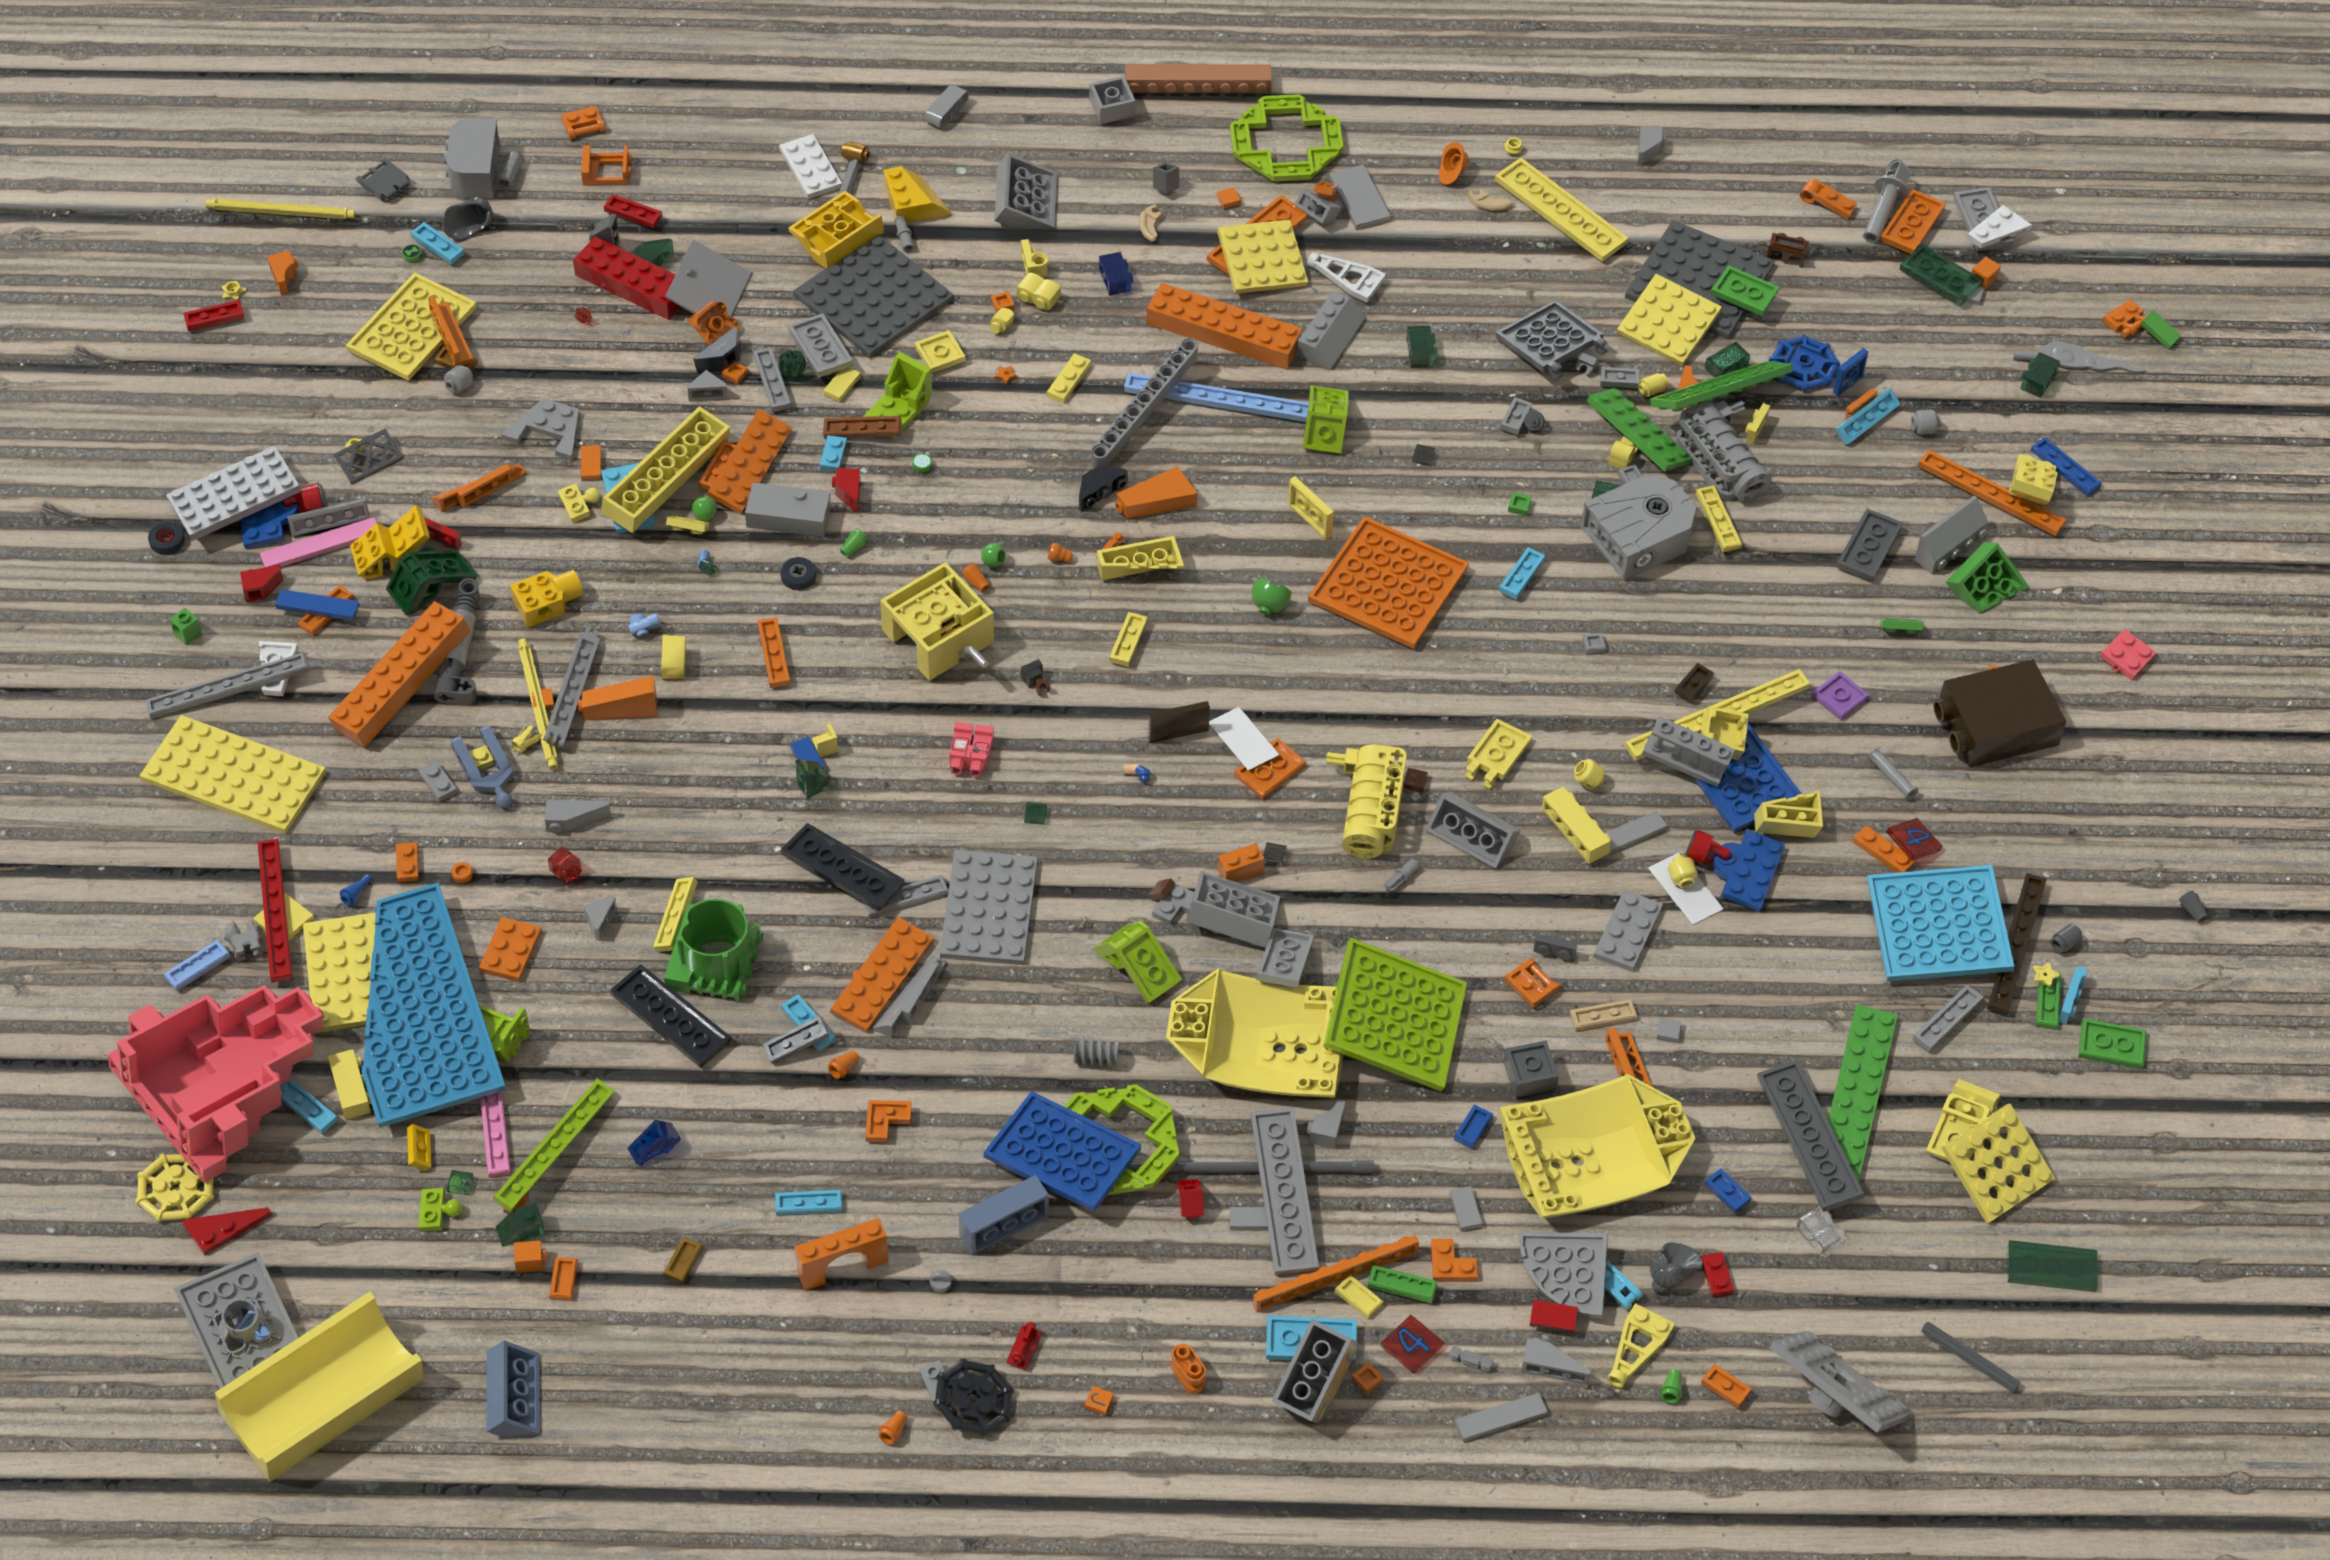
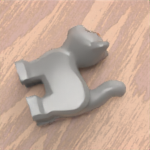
M254 920L248 921L249 931L242 934L234 921L223 933V939L232 944L237 962L245 961V952L250 950L253 951L255 958L263 956L261 938L257 927L254 925Z

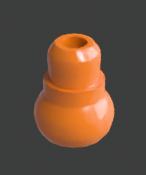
M1052 543L1047 558L1053 562L1064 561L1069 563L1072 560L1073 553L1065 550L1058 543Z

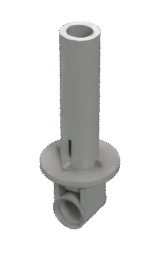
M1899 158L1892 160L1887 166L1885 175L1878 177L1875 181L1874 186L1880 196L1863 234V238L1870 243L1879 242L1895 201L1904 200L1909 194V188L1906 184L1911 176V171Z

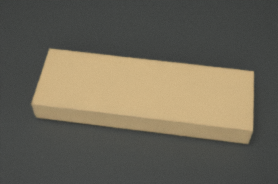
M1632 999L1573 1009L1569 1013L1575 1032L1637 1021V1014Z

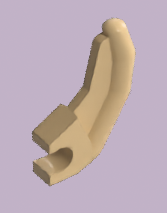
M1478 189V195H1474L1472 190L1468 191V198L1476 208L1502 211L1513 206L1512 201L1508 199H1493L1482 189Z
M1155 204L1147 207L1141 213L1139 224L1143 236L1151 242L1156 241L1157 233L1154 225L1161 219V212H1157Z

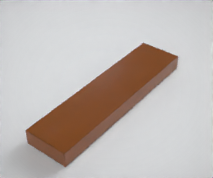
M901 416L824 418L823 437L827 438L828 435L844 438L901 436L902 418Z

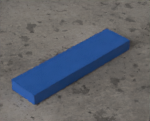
M2046 437L2031 447L2030 451L2041 460L2055 465L2056 472L2087 497L2101 487L2102 482Z
M281 589L275 604L276 609L350 621L355 620L360 606L359 601Z

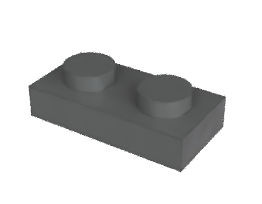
M1536 934L1533 952L1544 956L1558 957L1562 960L1575 961L1578 943Z

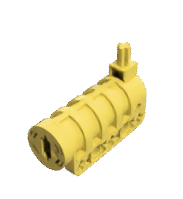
M1372 744L1363 746L1360 750L1347 748L1346 754L1328 752L1326 764L1344 766V773L1353 774L1342 840L1343 849L1351 856L1362 859L1375 858L1381 853L1390 852L1394 848L1404 786L1405 750L1399 747ZM1395 756H1399L1398 764H1394ZM1391 789H1394L1393 795L1389 794ZM1389 805H1393L1391 811H1388ZM1385 836H1388L1387 844H1384Z

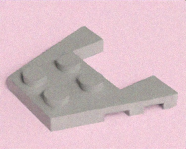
M543 398L502 433V439L519 444L527 430L561 440L555 450V455L572 461L579 409Z

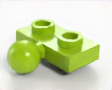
M444 1188L422 1189L418 1224L420 1232L441 1231L444 1213L450 1217H456L462 1212V1204L456 1199L449 1200L444 1204Z

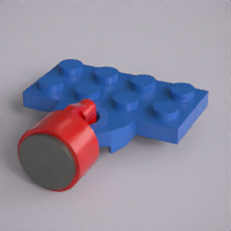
M318 482L302 486L301 492L242 518L241 526L245 549L284 541L283 525L289 524L287 516L328 507L322 484Z
M1698 829L1694 831L1685 856L1701 865L1703 862L1712 865L1714 873L1726 880L1720 895L1721 897L1760 912L1785 844L1746 829L1741 844L1732 842L1720 845L1712 841L1713 835Z

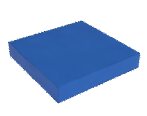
M1862 348L1838 367L1833 393L1836 396H1840L1863 378L1869 352L1865 348Z

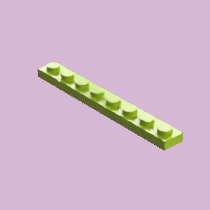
M597 1078L494 1195L493 1200L511 1213L613 1096L614 1090Z

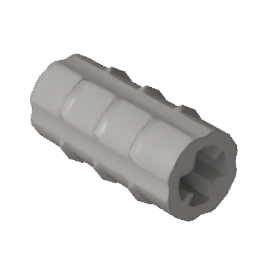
M509 152L504 159L496 179V184L500 188H511L513 182H515V177L518 175V170L521 168L523 161L519 153Z

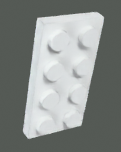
M814 134L779 145L781 154L807 199L841 188L842 182Z

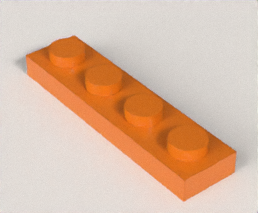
M777 617L757 620L770 688L790 685Z

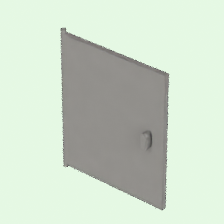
M693 239L665 298L694 314L712 300L723 302L727 306V314L731 317L752 271L746 270Z

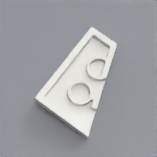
M2002 205L1967 234L1966 239L1979 248H1984L2000 242L2004 237L2016 236L2018 232L2023 230L2027 232L2031 230L2032 224Z
M259 641L261 665L296 655L299 650L297 643ZM289 678L261 686L263 694L283 696Z

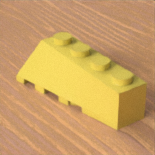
M1174 536L1097 550V567L1101 580L1164 568H1184Z

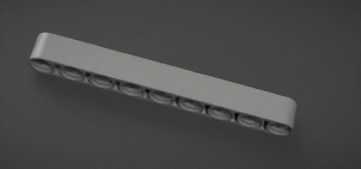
M1185 338L1181 341L1095 443L1091 450L1092 464L1095 468L1097 466H1108L1198 358V343L1195 339Z

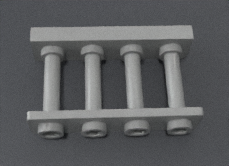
M1658 717L1642 755L1718 787L1725 768L1728 767L1735 750L1670 720Z

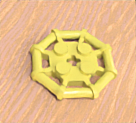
M162 1153L143 1172L137 1174L138 1190L137 1198L135 1199L136 1205L144 1208L155 1218L156 1222L192 1219L191 1217L208 1202L213 1201V1178L204 1183L203 1192L198 1191L199 1183L203 1181L198 1175L190 1171V1165L181 1154L164 1155ZM185 1162L183 1166L172 1165L169 1167L168 1163ZM164 1166V1170L155 1178L151 1177L160 1167ZM147 1184L153 1187V1192L149 1195H146ZM173 1185H179L180 1190L174 1189L171 1191ZM196 1198L198 1199L193 1205L187 1208V1206L191 1204ZM156 1201L162 1206L161 1209H157L151 1202ZM172 1207H178V1209H182L183 1211L168 1210H172Z

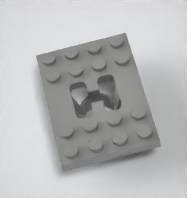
M259 1252L174 1288L219 1389L299 1338ZM243 1308L253 1311V1314L256 1316L252 1324L247 1328L234 1330L226 1323L227 1316H230L234 1325L237 1326L244 1318L242 1314ZM222 1317L220 1324L218 1326L216 1321L217 1319ZM259 1323L267 1328L269 1335L256 1340L253 1334L258 1329ZM229 1336L242 1339L243 1347L230 1351L227 1347Z
M1803 1331L1775 1340L1769 1347L1815 1384L1808 1398L1816 1408L1829 1416L1838 1417L1845 1407L1878 1433L1907 1421L1911 1415L1902 1402L1894 1401L1889 1397L1888 1391L1882 1387L1875 1386L1838 1357L1832 1347L1820 1343L1818 1337L1810 1331Z

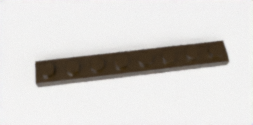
M2026 873L2008 934L2014 971L1997 973L1987 1006L1988 1010L2008 1015L2046 884V878Z

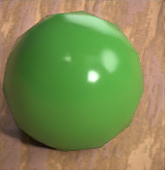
M699 497L693 502L692 513L698 520H711L716 513V504L709 497Z
M989 543L981 552L982 561L990 568L1001 566L1006 558V551L997 543Z

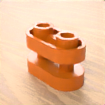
M1179 1344L1175 1346L1171 1356V1369L1187 1392L1191 1394L1202 1392L1206 1384V1368L1189 1345Z

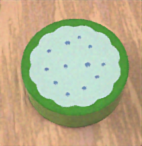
M924 453L915 455L912 460L913 469L919 473L928 472L932 467L931 457Z

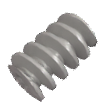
M1081 1037L1079 1043L1075 1040L1074 1063L1077 1064L1081 1058L1082 1063L1085 1065L1088 1059H1090L1091 1065H1095L1097 1060L1100 1066H1103L1106 1060L1109 1067H1112L1114 1061L1117 1065L1119 1042L1116 1040L1114 1045L1111 1046L1110 1039H1107L1105 1045H1103L1099 1038L1097 1043L1094 1044L1093 1038H1090L1088 1043H1085L1084 1037Z

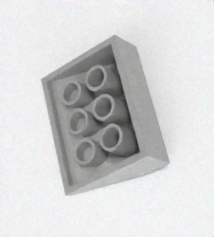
M1007 153L997 166L994 221L1011 228L1053 229L1055 226L1057 172Z
M1200 871L1185 922L1196 927L1210 929L1214 933L1228 935L1235 940H1243L1254 946L1266 948L1273 929L1280 896Z

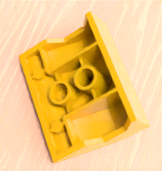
M843 191L788 228L810 256L827 269L873 237L884 233L882 215L871 216L865 211L860 200L846 191Z

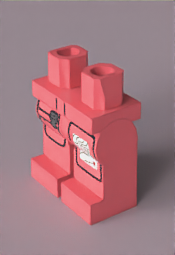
M955 722L953 741L949 754L952 774L960 775L963 769H968L972 777L980 778L982 772H986L994 742V727L976 725L974 735L973 724Z

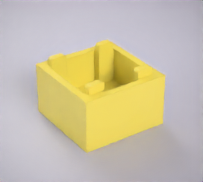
M1709 706L1702 716L1700 734L1734 748L1735 751L1731 759L1738 760L1745 751L1749 714Z

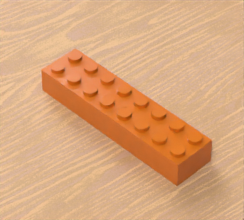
M1162 282L1147 307L1146 324L1286 370L1298 351V340L1302 336V328Z
M434 601L328 716L335 731L365 748L444 662L446 656L471 632L465 619Z

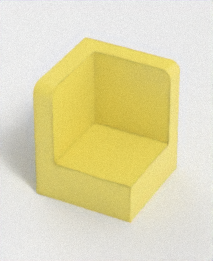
M831 723L826 724L827 733L812 738V743L820 758L838 752L837 736Z

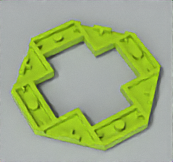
M1301 95L1263 96L1254 107L1246 110L1238 121L1230 124L1233 157L1274 182L1311 180L1343 151L1344 147L1340 119L1334 115L1332 117L1325 113L1324 109L1313 103L1311 105L1306 102L1305 98ZM1301 113L1303 126L1321 125L1324 147L1307 148L1308 161L1272 163L1270 150H1252L1249 129L1266 128V115Z
M1136 1084L1128 1085L1125 1089L1115 1090L1114 1087L1097 1090V1093L1085 1094V1092L1075 1093L1064 1105V1107L1084 1117L1094 1108L1111 1118L1125 1104L1154 1121L1144 1134L1145 1139L1159 1147L1136 1173L1127 1168L1108 1195L1153 1189L1180 1159L1171 1104Z

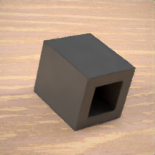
M1167 162L1153 167V188L1164 194L1171 193L1179 188V167Z

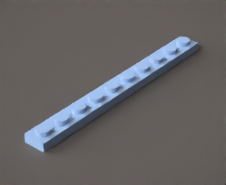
M1128 373L1124 392L1138 394L1152 376ZM1178 381L1164 398L1306 422L1309 402Z

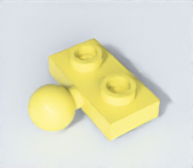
M576 483L558 490L572 523L591 516L586 502L596 503L600 499V492L596 488H589L586 490L585 495H581Z

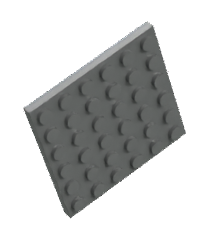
M1672 220L1625 292V298L1636 302L1655 274H1658L1722 306L1721 312L1708 329V332L1729 339L1746 309L1711 295L1712 288L1728 265L1765 280L1772 270L1775 260Z
M879 234L828 269H824L793 290L795 298L816 315L823 313L831 327L868 358L874 356L954 300L952 292Z

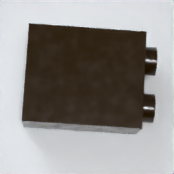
M2034 659L1945 680L1940 697L1933 702V709L1937 720L1940 723L1946 722L1950 729L1949 741L1955 754L1962 753L1969 768L2059 746L2067 722Z

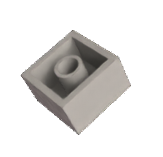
M1125 76L1089 83V100L1100 124L1135 117V99Z

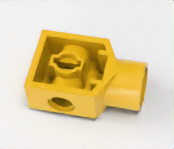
M574 570L557 576L545 571L510 585L512 600L527 628L565 614L566 602L583 596L582 585Z

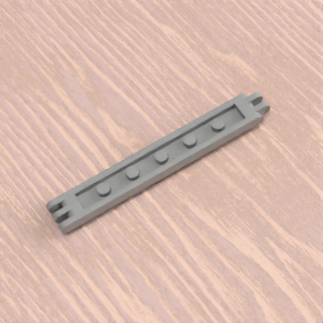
M586 627L585 632L581 631L543 738L547 742L549 736H552V744H555L556 740L560 739L559 747L564 745L600 638L596 637L597 630L594 629L593 634H589L590 627Z

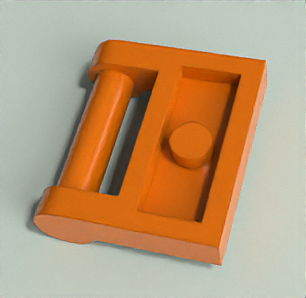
M597 106L561 114V120L569 140L597 131H606Z
M1529 958L1505 975L1504 981L1534 1008L1550 995L1556 994L1560 990L1561 985L1556 981L1553 982L1536 965L1537 962L1533 958ZM1529 971H1531V972L1546 986V988H1544V987L1529 973Z

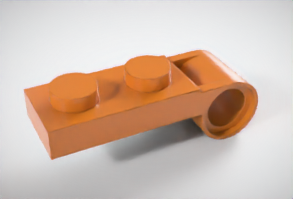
M1809 179L1800 192V198L1804 202L1813 203L1816 200L1848 220L1857 206V203L1816 179Z

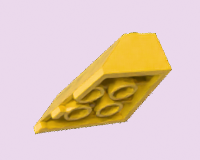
M902 166L883 170L884 187L894 218L904 216L906 223L951 215V211L918 174Z

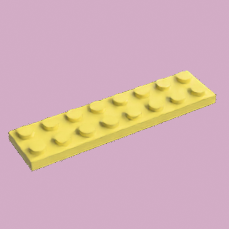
M1519 158L1495 175V181L1600 261L1603 262L1628 243L1629 238L1523 158Z

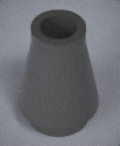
M2191 890L2179 898L2180 906L2195 918L2197 922H2201L2208 916L2198 893H2194Z

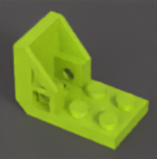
M899 352L895 356L886 378L885 394L863 417L901 416L902 431L928 404L931 398V368ZM897 436L888 437L894 440Z
M1310 385L1303 448L1341 454L1348 413L1349 391Z
M1141 920L1125 925L1094 947L1097 955L1116 969L1125 968L1146 1003H1150L1182 980L1150 928Z

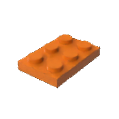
M501 917L479 966L480 973L520 982L541 935V927Z

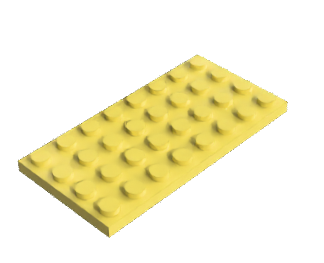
M181 715L139 777L141 781L286 834L326 774V768Z

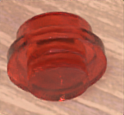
M587 308L575 309L574 317L579 322L587 324L593 319L591 312Z

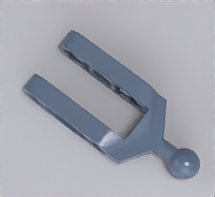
M489 725L479 728V733L494 760L498 772L485 777H481L461 736L450 739L452 749L474 790L495 792L497 795L496 804L500 808L504 809L511 806L512 797L509 793L504 792L503 787L513 777V771Z

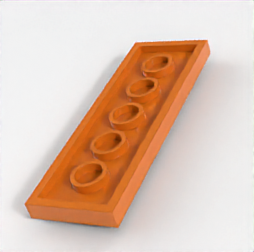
M1280 195L1246 224L1290 220L1294 231L1309 219V214ZM1220 244L1207 255V261L1229 275Z
M758 409L709 489L707 496L742 514L748 503L752 483L761 482L793 427Z
M897 917L830 1008V1013L867 1033L932 944L934 937Z

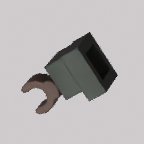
M1038 659L1021 666V678L1028 688L1036 686V693L1041 696V688H1046L1050 692V684L1042 679L1043 664Z

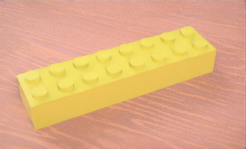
M699 406L603 497L601 513L633 533L716 454L723 441L728 442L730 426Z

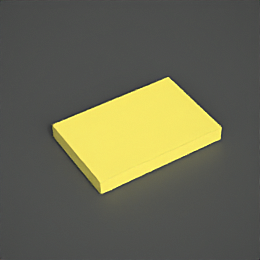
M1296 476L1292 477L1289 481L1288 505L1326 540L1332 537L1334 511Z

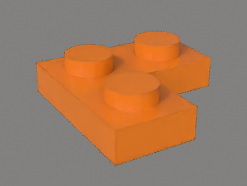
M868 1100L866 1142H888L889 1124H911L912 1101Z
M1431 1239L1433 1280L1438 1282H1477V1258H1454L1453 1239Z

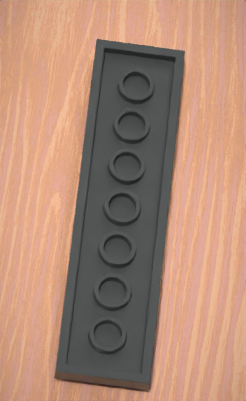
M1798 1060L1757 1073L1761 1087L1822 1211L1826 1212L1863 1199L1864 1192Z

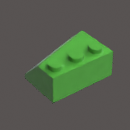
M1984 542L1946 581L1956 597L1979 613L1998 604L1999 601L2029 588L2000 545L1991 542Z

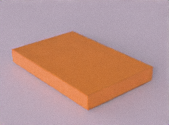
M1279 738L1270 743L1279 753L1278 756L1250 770H1247L1242 765L1234 771V776L1262 800L1306 766V761Z

